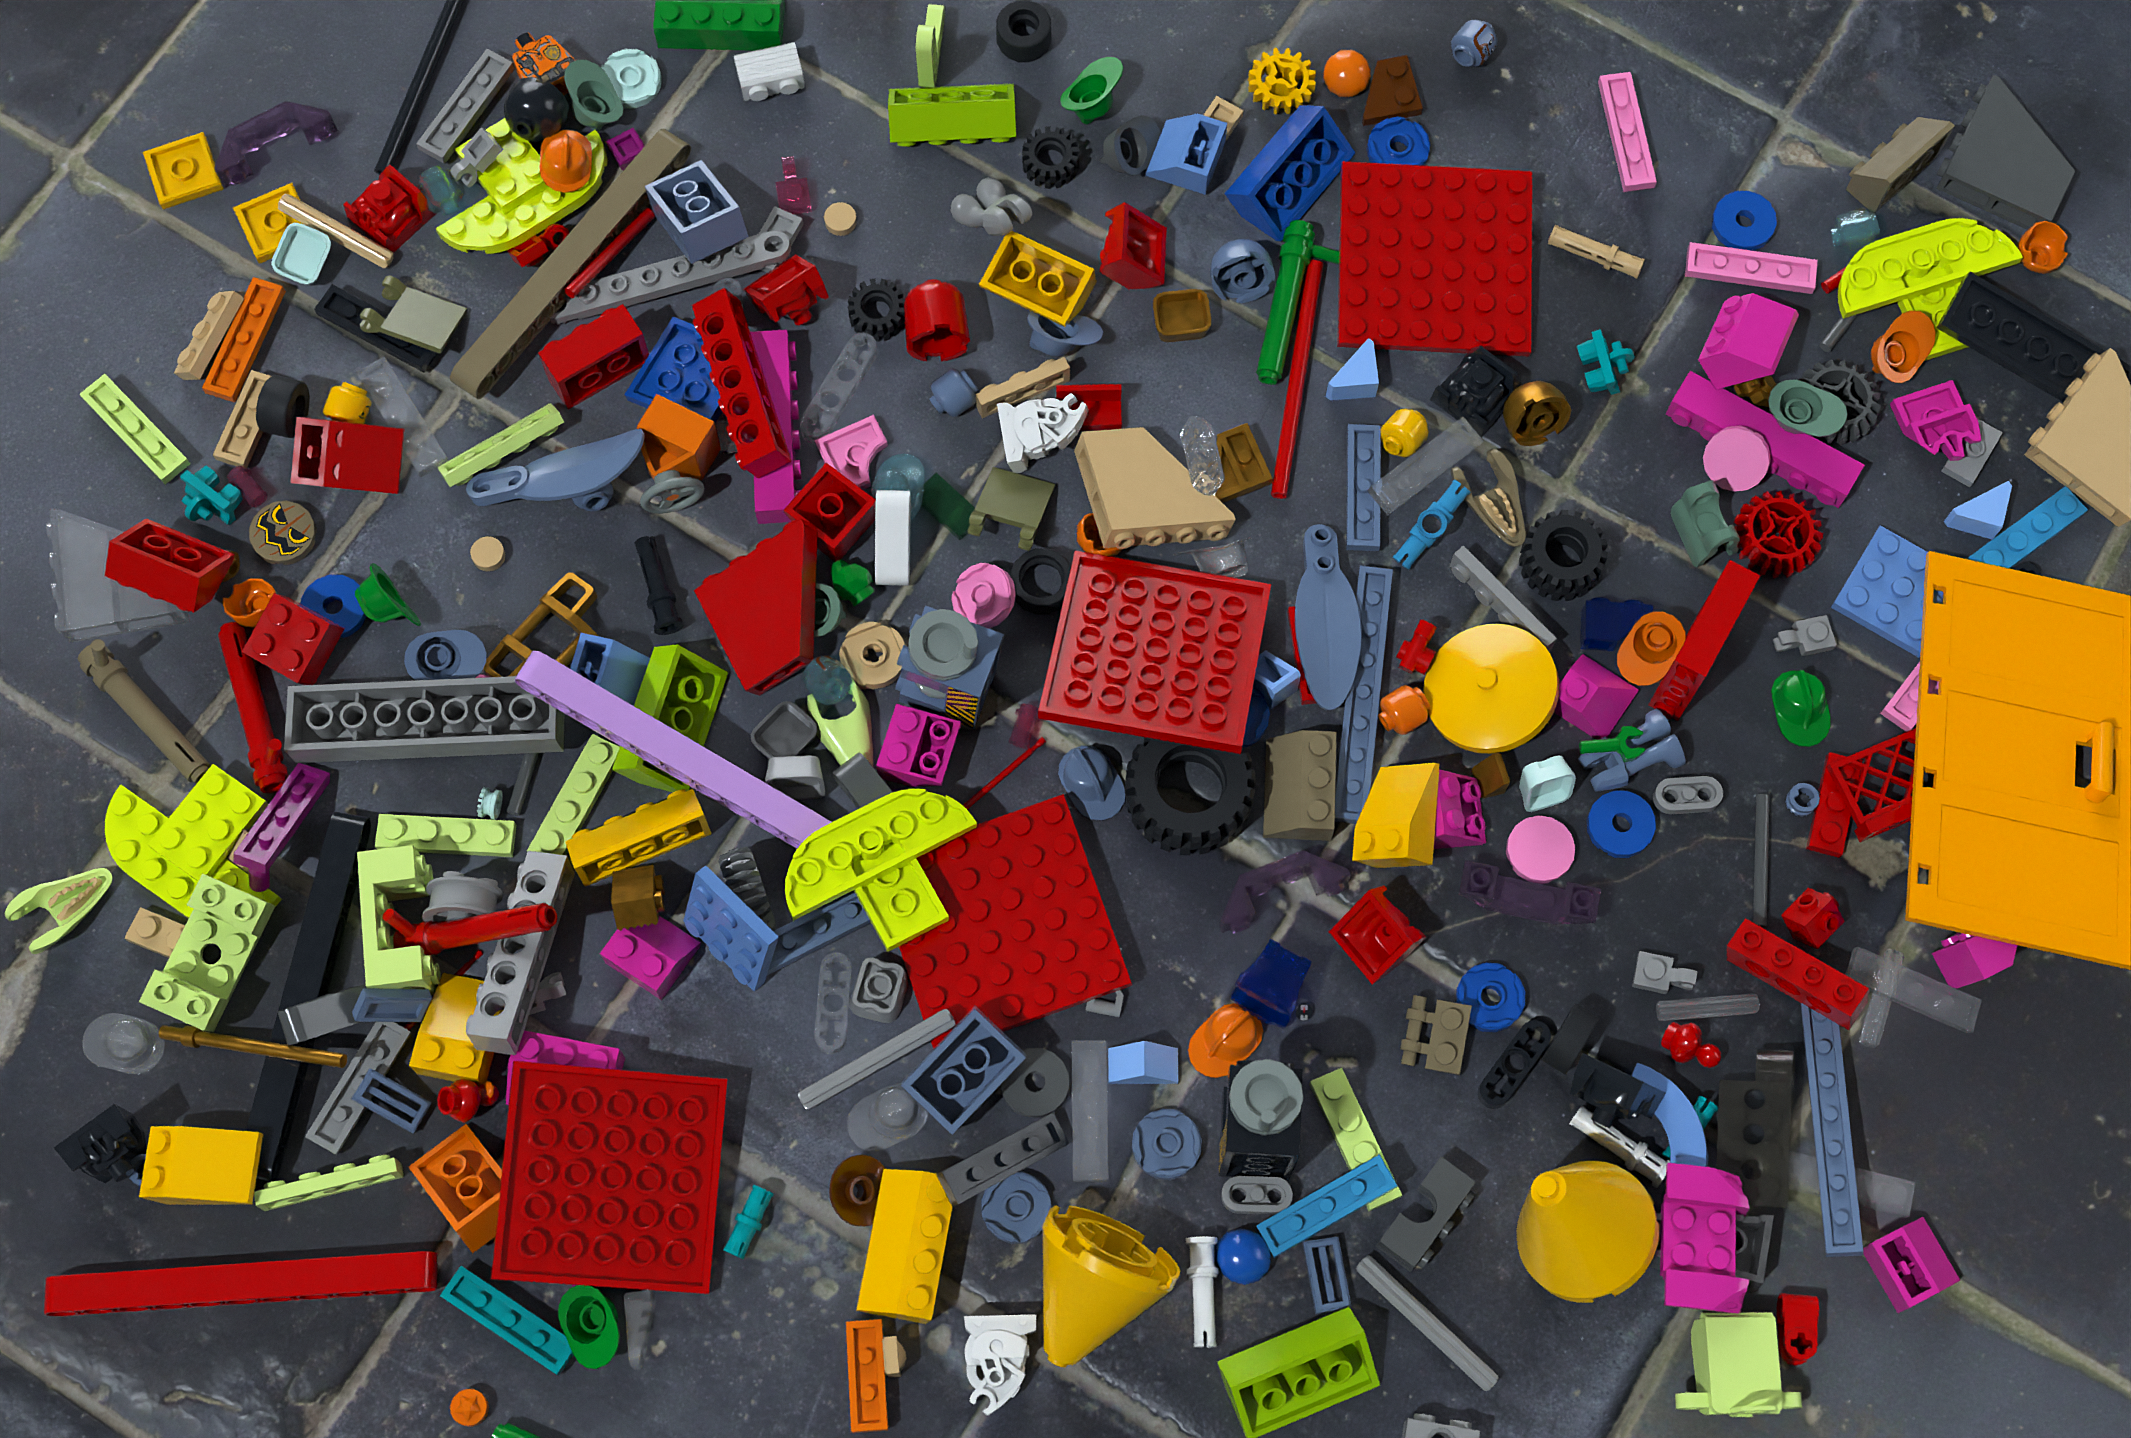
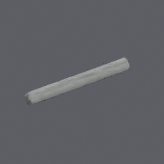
M948 1009L937 1012L799 1091L798 1097L801 1104L806 1110H810L954 1028L956 1023Z
M1369 1255L1362 1259L1356 1267L1357 1272L1484 1391H1489L1497 1383L1498 1375Z

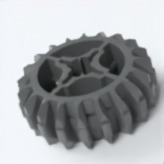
M1832 359L1827 361L1825 366L1818 362L1814 365L1813 369L1808 368L1805 370L1802 377L1798 379L1830 392L1835 396L1840 395L1841 401L1846 406L1847 418L1845 425L1838 432L1830 436H1823L1827 445L1831 444L1834 439L1841 446L1845 444L1847 439L1853 443L1858 440L1859 436H1865L1869 432L1870 427L1876 423V415L1881 410V405L1878 404L1881 393L1874 392L1876 382H1867L1868 372L1859 374L1857 372V364L1852 366L1851 369L1847 368L1845 360L1841 361L1838 366L1835 365Z
M747 846L739 849L737 847L720 855L718 862L725 884L772 931H775L776 922L752 850Z

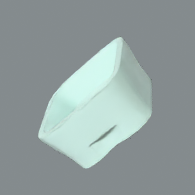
M289 224L273 255L271 265L274 271L281 276L311 286L316 283L331 248V241L326 234L304 224Z
M1562 756L1550 757L1544 761L1531 763L1523 768L1519 787L1526 811L1533 812L1565 802L1571 797L1576 776Z

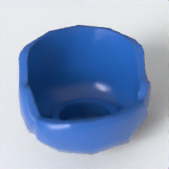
M1238 1228L1226 1232L1217 1243L1214 1256L1215 1263L1223 1275L1230 1281L1247 1285L1259 1281L1268 1272L1271 1264L1270 1249L1264 1239L1252 1230Z

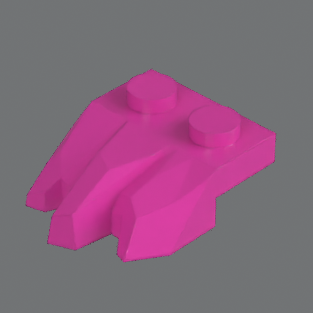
M1953 380L1893 399L1890 403L1902 433L1934 455L1939 452L1940 448L1950 461H1959L1965 457L1962 440L1970 444L1982 441L1979 422L1970 404H1963Z

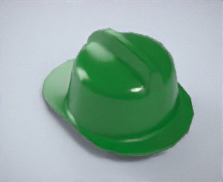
M1104 57L1092 62L1062 93L1060 98L1062 107L1066 110L1074 111L1081 122L1086 125L1106 114L1113 104L1112 89L1117 85L1123 74L1122 62L1116 57Z
M371 563V574L355 591V597L364 614L368 618L382 623L404 615L413 624L421 626L419 618L400 597L387 574L378 565Z
M1804 670L1782 673L1774 681L1771 688L1777 723L1782 735L1789 742L1797 746L1811 747L1819 744L1827 736L1830 729V713L1825 687L1816 676L1806 673Z
M576 1285L570 1288L562 1296L558 1306V1319L578 1363L586 1368H601L614 1358L619 1347L620 1334L617 1325L618 1313L616 1307L608 1297L604 1296L599 1289L593 1286Z

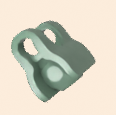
M1713 480L1688 488L1682 498L1671 508L1672 520L1694 567L1702 566L1707 559L1716 554L1717 548L1722 544L1729 556L1737 554L1739 550L1737 544L1740 541V537L1734 525L1728 526L1719 507L1720 494Z

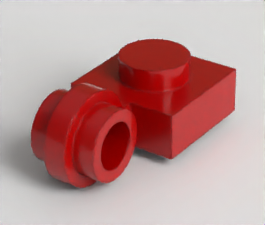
M551 224L545 229L544 233L539 236L535 235L522 244L508 250V253L513 261L522 268L524 266L531 267L543 259L542 255L549 251L547 247L555 250L567 237L569 231L561 224ZM560 232V238L557 241H553V236Z

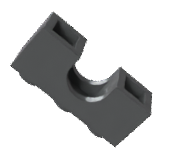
M1441 1156L1417 1189L1418 1192L1430 1201L1433 1209L1432 1218L1426 1222L1417 1223L1399 1213L1376 1247L1409 1272L1416 1265L1423 1268L1435 1252L1430 1248L1432 1242L1437 1236L1443 1240L1454 1226L1455 1222L1450 1217L1455 1210L1459 1208L1464 1212L1474 1198L1475 1194L1470 1190L1476 1182Z

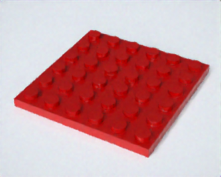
M1342 161L1337 347L1360 348L1369 338L1374 342L1375 349L1467 354L1472 348L1482 346L1493 355L1529 357L1531 354L1532 171Z
M1075 551L1039 705L1038 719L1241 754L1271 584Z
M1064 794L977 824V827L916 858L949 916V921L899 946L923 1020L943 1009H948L957 1025L976 1006L1004 1032L1132 986ZM952 1029L931 1040L933 1049Z
M513 1061L491 1279L709 1294L727 1079Z

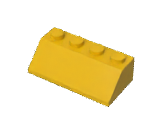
M677 790L669 794L667 800L657 804L653 802L643 804L633 814L625 817L614 816L606 820L604 826L592 831L591 829H583L573 834L572 839L565 841L574 869L584 886L586 887L612 876L613 871L632 868L711 835L712 833L694 790Z
M883 1169L856 1311L927 1324L932 1320L952 1212V1205L936 1173Z

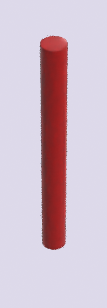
M645 208L564 289L567 296L575 298L655 218V214L651 209Z

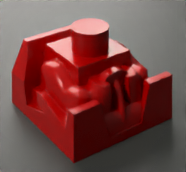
M390 164L379 175V180L373 181L351 205L347 201L343 204L347 218L372 240L393 253L436 215L435 210L423 193Z
M1126 202L1107 211L1105 216L1113 222L1109 226L1104 249L1100 252L1102 264L1099 272L1129 290L1148 289L1163 285L1167 228Z
M797 255L792 256L743 289L758 312L761 314L766 312L774 322L779 321L783 316H787L793 320L796 326L802 325L812 318L808 308L817 303L816 295L825 300L829 298L816 266Z
M1385 886L1368 890L1329 931L1372 985L1399 966L1426 938L1419 929L1409 926V919L1383 895L1387 890Z

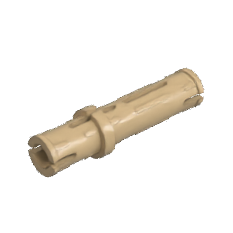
M1558 225L1554 226L1548 241L1549 245L1602 264L1606 270L1612 268L1636 279L1645 262L1643 258L1641 259L1618 250L1619 246L1613 244L1610 247L1561 228Z

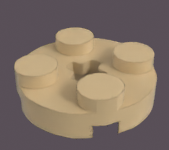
M866 622L852 628L845 636L846 639L839 652L842 669L849 680L853 679L857 686L864 690L883 688L895 682L901 674L902 666L897 665V661L902 647L905 645L901 635L892 627L890 629L878 622ZM873 648L875 652L881 651L883 653L879 657V661L872 662L871 660L866 661L864 659L868 656L869 649Z

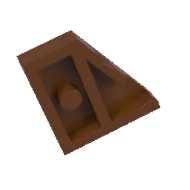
M1404 55L1378 60L1363 115V126L1377 124L1387 118H1408L1421 115L1423 107L1408 56Z

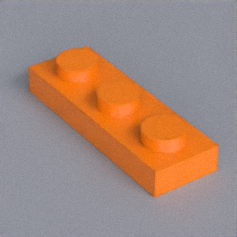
M882 1319L846 1322L851 1432L888 1431Z

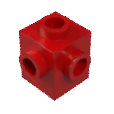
M1807 888L1781 915L1792 937L1815 949H1818L1845 922L1838 909L1839 903L1832 895L1826 892L1820 893L1810 888Z

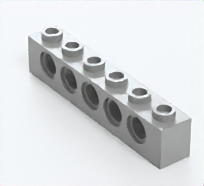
M528 851L524 863L519 865L517 872L518 882L514 893L512 892L509 895L507 910L546 903L555 908L557 923L548 931L497 940L495 951L489 955L487 960V975L484 984H480L477 990V1005L474 1014L468 1017L466 1023V1034L476 1050L510 1055L517 1054L575 875L567 855ZM523 949L521 952L514 954L517 950ZM513 979L512 982L504 985L506 981ZM503 1010L499 1015L493 1016L496 1012Z

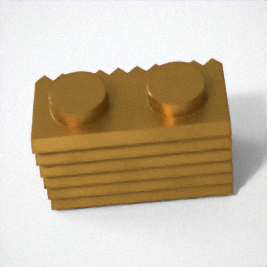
M654 865L613 871L611 903L617 929L622 931L623 928L628 930L630 927H633L635 929L637 925L643 927L644 924L649 926L651 923L656 925L659 921V911H665L663 898L665 888L662 875L656 876Z

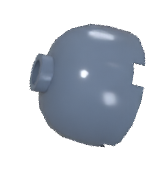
M1237 239L1227 242L1214 254L1210 265V277L1214 292L1226 301V297L1237 298L1236 303L1254 301L1265 295L1270 289L1269 284L1272 282V279L1273 281L1275 280V272L1269 253L1259 243L1250 239Z

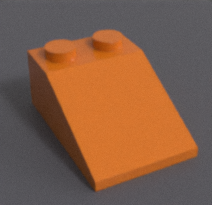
M465 1124L408 1166V1168L466 1246L474 1253L495 1237L502 1169L468 1125Z

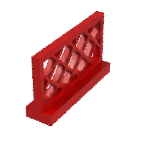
M1916 728L1827 766L1838 791L1857 825L1854 832L1860 843L1911 821L1914 760L1899 754L1901 744L1905 741L1915 744ZM1895 746L1893 751L1888 750V748ZM1878 753L1891 758L1886 772L1869 766L1872 755ZM1865 758L1864 764L1858 762L1859 760ZM1896 761L1913 767L1909 781L1892 775ZM1848 765L1861 770L1857 785L1845 781L1839 769ZM1867 773L1884 779L1879 794L1862 787ZM1889 782L1906 788L1903 800L1896 801L1885 796ZM1860 794L1877 801L1874 812L1863 816L1857 804ZM1882 803L1889 805L1881 809Z

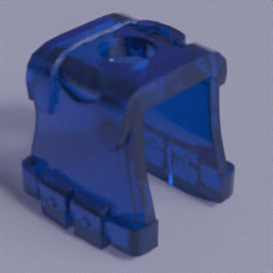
M1270 938L1255 962L1240 974L1235 983L1237 986L1230 998L1244 1011L1248 1010L1251 1016H1256L1258 1020L1268 1025L1272 1024L1285 1029L1297 1006L1299 989L1308 974L1312 961L1303 956L1300 957Z

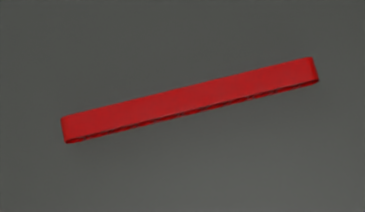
M430 1251L51 1276L45 1280L44 1315L75 1316L430 1292L437 1290V1253Z

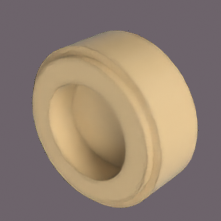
M834 203L826 209L824 214L825 226L834 235H847L856 227L855 210L847 203Z
M482 537L475 541L471 547V558L475 566L480 570L494 571L505 560V550L501 542L494 537Z

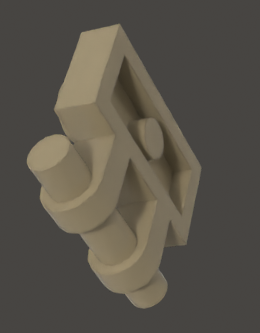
M1413 995L1411 1008H1407L1406 1019L1409 1020L1406 1039L1401 1041L1400 1050H1403L1401 1064L1415 1067L1418 1053L1427 1055L1425 1069L1460 1075L1472 1006L1437 1000L1435 1013L1425 1011L1427 998ZM1422 1023L1433 1024L1429 1044L1419 1042Z

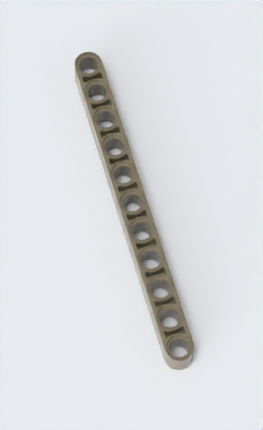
M666 129L659 130L457 362L451 372L450 381L476 399L483 398L551 320L550 317L557 313L566 302L564 299L566 295L564 289L649 206L650 201L645 186L679 171L690 155L691 145Z

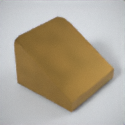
M1499 752L1490 755L1472 768L1473 777L1478 780L1481 798L1485 799L1505 793L1510 780Z

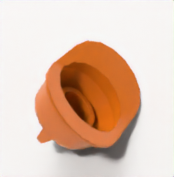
M560 130L557 134L545 138L540 152V174L545 184L553 190L563 193L575 192L584 187L589 181L592 165V148L589 140L579 132L571 130Z
M1908 311L1896 318L1885 334L1880 336L1872 346V370L1875 373H1882L1886 379L1894 383H1903L1910 380L1930 354L1935 343L1936 333L1930 318L1921 311Z
M1650 612L1643 615L1635 623L1618 651L1617 666L1621 675L1628 682L1638 686H1647L1659 682L1668 672L1686 640V632L1682 623L1676 617L1666 612Z
M1236 1003L1224 1005L1216 1010L1195 1031L1190 1039L1188 1053L1194 1068L1207 1077L1219 1078L1227 1076L1230 1065H1236L1237 1061L1246 1060L1262 1041L1263 1027L1260 1018L1249 1007Z

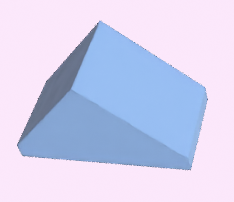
M1368 338L1328 383L1325 397L1330 401L1376 397L1379 380L1374 342Z
M2007 481L1954 508L1944 520V523L1947 527L1994 539L2003 528L2012 485Z
M1265 650L1258 656L1253 687L1262 693L1268 707L1273 709L1298 690L1301 674L1299 670Z
M1147 1041L1108 1048V1084H1178V1048Z

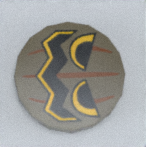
M290 501L273 502L263 507L253 517L249 527V541L257 555L267 563L290 565L304 559L313 549L317 527L309 511L300 504Z

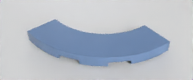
M1637 1063L1632 1077L1666 1093L1654 1115L1661 1122L1668 1136L1671 1153L1670 1163L1708 1167V1151L1703 1127L1690 1101L1668 1078L1650 1067Z

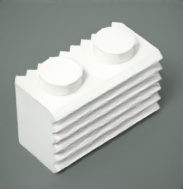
M795 42L734 55L744 101L749 99L761 101L766 99L768 95H778L780 92L786 95L793 94L805 87Z

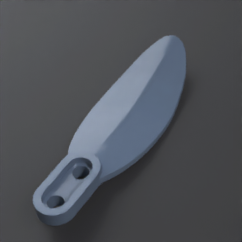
M635 429L611 438L544 456L525 467L511 466L481 473L468 482L466 492L477 506H486L518 498L533 501H552L585 495L607 485L630 466L643 446L645 433L642 429Z
M1317 524L1306 530L1303 539L1305 573L1297 590L1295 632L1299 656L1309 690L1321 708L1331 711L1343 704L1353 685L1361 649V622L1354 592L1346 576L1340 570L1336 533L1326 525ZM1316 537H1321L1325 540H1319ZM1319 564H1325L1327 568H1322Z

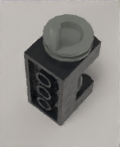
M1269 1059L1258 1061L1240 1060L1237 1061L1236 1065H1230L1227 1087H1224L1222 1093L1219 1177L1259 1176L1279 1177L1285 1181L1290 1180L1300 1157L1303 1069H1294V1064L1277 1062Z

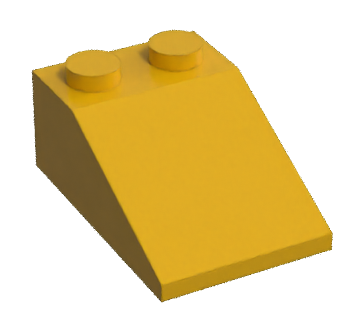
M1425 763L1380 767L1355 825L1352 861L1375 868L1432 865L1440 764Z
M447 973L442 974L440 984L436 988L419 1028L409 1066L418 1075L454 1082L459 1079H469L477 1085L487 1081L494 1052L476 1050L466 1034V1023L468 1017L474 1014L477 1005V990L480 984H484L483 980ZM503 1010L496 1012L493 1016L499 1015Z
M151 1126L139 1197L166 1205H252L263 1133L185 1126Z

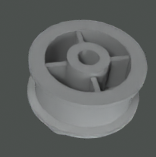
M455 871L444 872L443 877L433 879L427 883L426 891L430 895L429 907L423 911L422 919L424 921L443 922L496 912L497 904L503 900V891L498 887V882L493 879L464 877L462 873Z

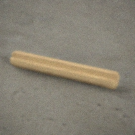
M283 194L279 199L278 209L308 227L326 234L333 241L382 268H388L391 264L393 252L290 194Z

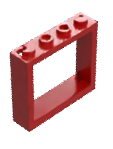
M1732 560L1728 561L1689 629L1679 653L1661 680L1648 706L1660 710L1666 719L1673 718L1677 721L1680 719L1708 674L1760 575Z

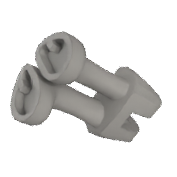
M989 177L983 179L978 184L976 192L979 203L973 196L960 194L953 199L951 204V213L956 222L967 227L983 226L986 232L992 236L1007 235L1013 231V221L1024 224L1032 217L1031 207L1025 199L1015 194L1006 196L1002 183L997 179Z

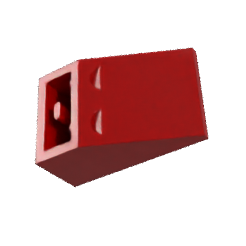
M296 417L290 483L399 494L405 429Z

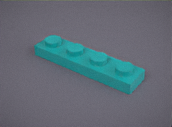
M463 1266L459 1267L440 1295L558 1376L573 1356L564 1334Z

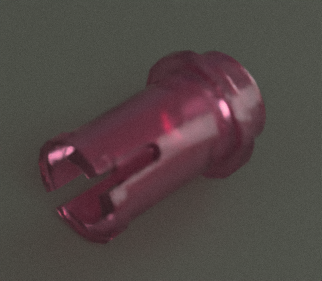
M237 466L228 473V483L240 490L250 507L260 506L267 499L268 493L252 478V471L250 469Z
M1021 704L1020 708L1016 709L1017 719L1011 737L1008 740L1010 744L1023 749L1029 748L1036 722L1041 720L1038 719L1039 708L1030 704Z

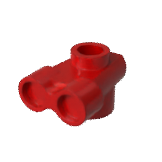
M1425 620L1419 621L1412 641L1404 640L1396 658L1402 660L1399 665L1400 669L1410 674L1416 671L1425 675L1436 654V651L1426 647L1436 631V626Z

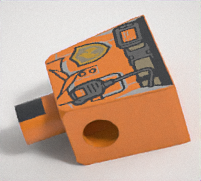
M529 32L519 35L515 40L519 51L512 56L519 78L535 77L538 78L536 82L546 85L547 82L553 84L563 95L569 93L564 79L565 69L571 62L576 60L552 36L546 35L536 41Z

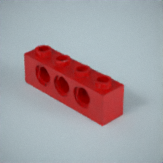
M1746 918L1727 944V961L1847 1030L1851 1029L1868 1003V987Z

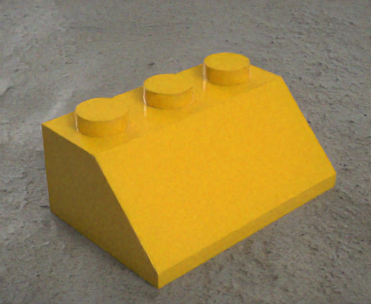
M1011 231L1004 236L979 286L1066 327L1083 309L1097 281L1093 268Z

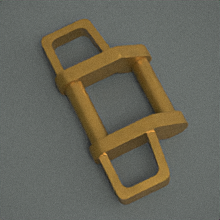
M572 572L567 573L539 599L540 604L511 635L507 634L489 655L483 668L487 676L502 677L494 669L509 651L523 661L509 675L517 676L532 652L522 642L550 612L579 634L556 658L557 662L567 667L573 661L580 634L585 633L598 636L581 619L583 614L597 599L598 595L593 587ZM571 586H578L585 591V594L570 610L559 602L558 599Z

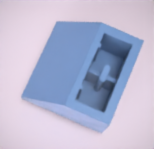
M1201 114L1166 120L1146 171V176L1205 195L1226 142L1227 123Z
M581 633L570 669L634 706L650 658L613 639Z

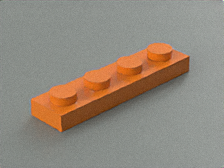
M252 278L244 295V300L232 321L202 386L205 394L236 402L286 291L283 286L259 278Z

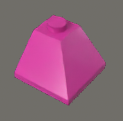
M1582 654L1559 684V697L1554 713L1594 739L1607 738L1639 689Z

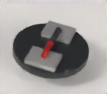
M1305 1003L1298 1005L1295 1010V1014L1300 1020H1308L1313 1013L1311 1006Z

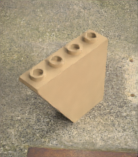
M2109 348L2101 355L2093 354L2085 363L2083 369L2086 373L2081 379L2077 377L2064 392L2068 397L2062 404L2058 402L2047 414L2046 418L2050 421L2045 428L2039 427L2030 437L2028 443L2031 446L2025 453V456L2061 484L2067 486L2069 490L2116 526L2120 527L2131 521V385L2116 352Z
M1144 427L1085 431L1081 433L1074 452L1103 548L1116 547L1118 549H1125L1130 546L1139 545L1158 546L1162 543L1174 542L1186 544L1197 540L1218 541L1227 538L1236 520L1234 514Z

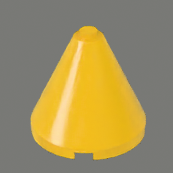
M1580 1161L1544 1172L1533 1181L1519 1215L1517 1245L1521 1260L1529 1274L1545 1290L1559 1298L1573 1302L1589 1303L1594 1302V1298L1611 1293L1616 1296L1638 1281L1649 1267L1655 1255L1660 1229L1659 1223L1656 1221L1653 1199L1645 1187L1631 1173L1607 1162Z
M1054 1206L1049 1210L1043 1222L1044 1351L1048 1354L1047 1359L1051 1363L1063 1368L1067 1367V1365L1077 1364L1174 1288L1180 1276L1178 1264L1163 1248L1159 1247L1156 1254H1154L1142 1244L1145 1235L1113 1218L1076 1206H1069L1066 1214H1058L1060 1207Z

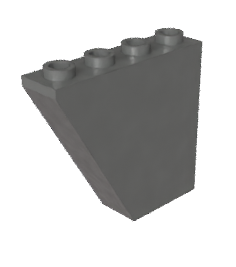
M1993 75L1987 86L1981 83L1973 98V101L1978 104L1975 110L1968 109L1961 123V126L1966 129L1963 135L1957 132L1949 147V150L1954 153L1951 159L1944 158L1936 174L1942 177L1936 189L2028 230L2037 222L2052 221L2075 170L1998 76Z

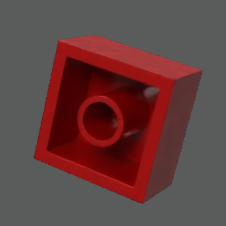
M274 593L242 652L298 684L314 685L345 628L289 597Z

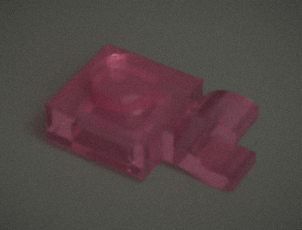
M794 156L782 157L785 181L775 182L779 208L791 214L812 212L807 178L797 179Z

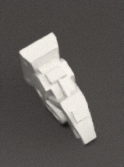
M1072 393L1068 394L1062 401L1054 398L1035 399L1021 403L1015 408L1008 403H998L997 408L1006 459L1011 470L1019 474L1027 470L1028 459L1037 460L1046 457L1049 454L1048 452L1056 447H1059L1061 450L1066 448L1077 436L1089 410L1087 405L1081 402L1078 409L1071 410V406L1078 401Z
M1036 1315L964 1316L965 1330L970 1334L965 1346L967 1377L970 1384L975 1388L970 1397V1402L975 1405L979 1396L986 1395L990 1399V1405L983 1410V1413L987 1416L1002 1407L1010 1398H1014L1020 1390V1385L1025 1378L1026 1359L1029 1357V1345H1027L1026 1336L1036 1332ZM981 1366L984 1375L982 1381L976 1374V1367Z

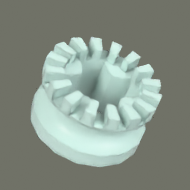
M483 787L479 795L482 799H478V802H481V804L477 805V815L482 818L489 815L491 819L497 820L502 806V790L496 789L494 792H490L489 788Z

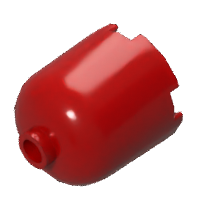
M937 279L927 280L912 288L904 303L907 352L913 358L921 361H927V356H941V361H948L966 353L970 336L963 294L954 285Z

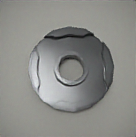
M1027 1048L1022 1050L1026 1054V1058L1001 1083V1093L1006 1104L1015 1113L1027 1117L1043 1118L1048 1114L1055 1113L1064 1104L1069 1091V1073L1064 1062L1053 1052L1043 1048ZM1033 1074L1042 1076L1045 1080L1044 1088L1038 1092L1029 1091L1025 1086V1080L1028 1076Z

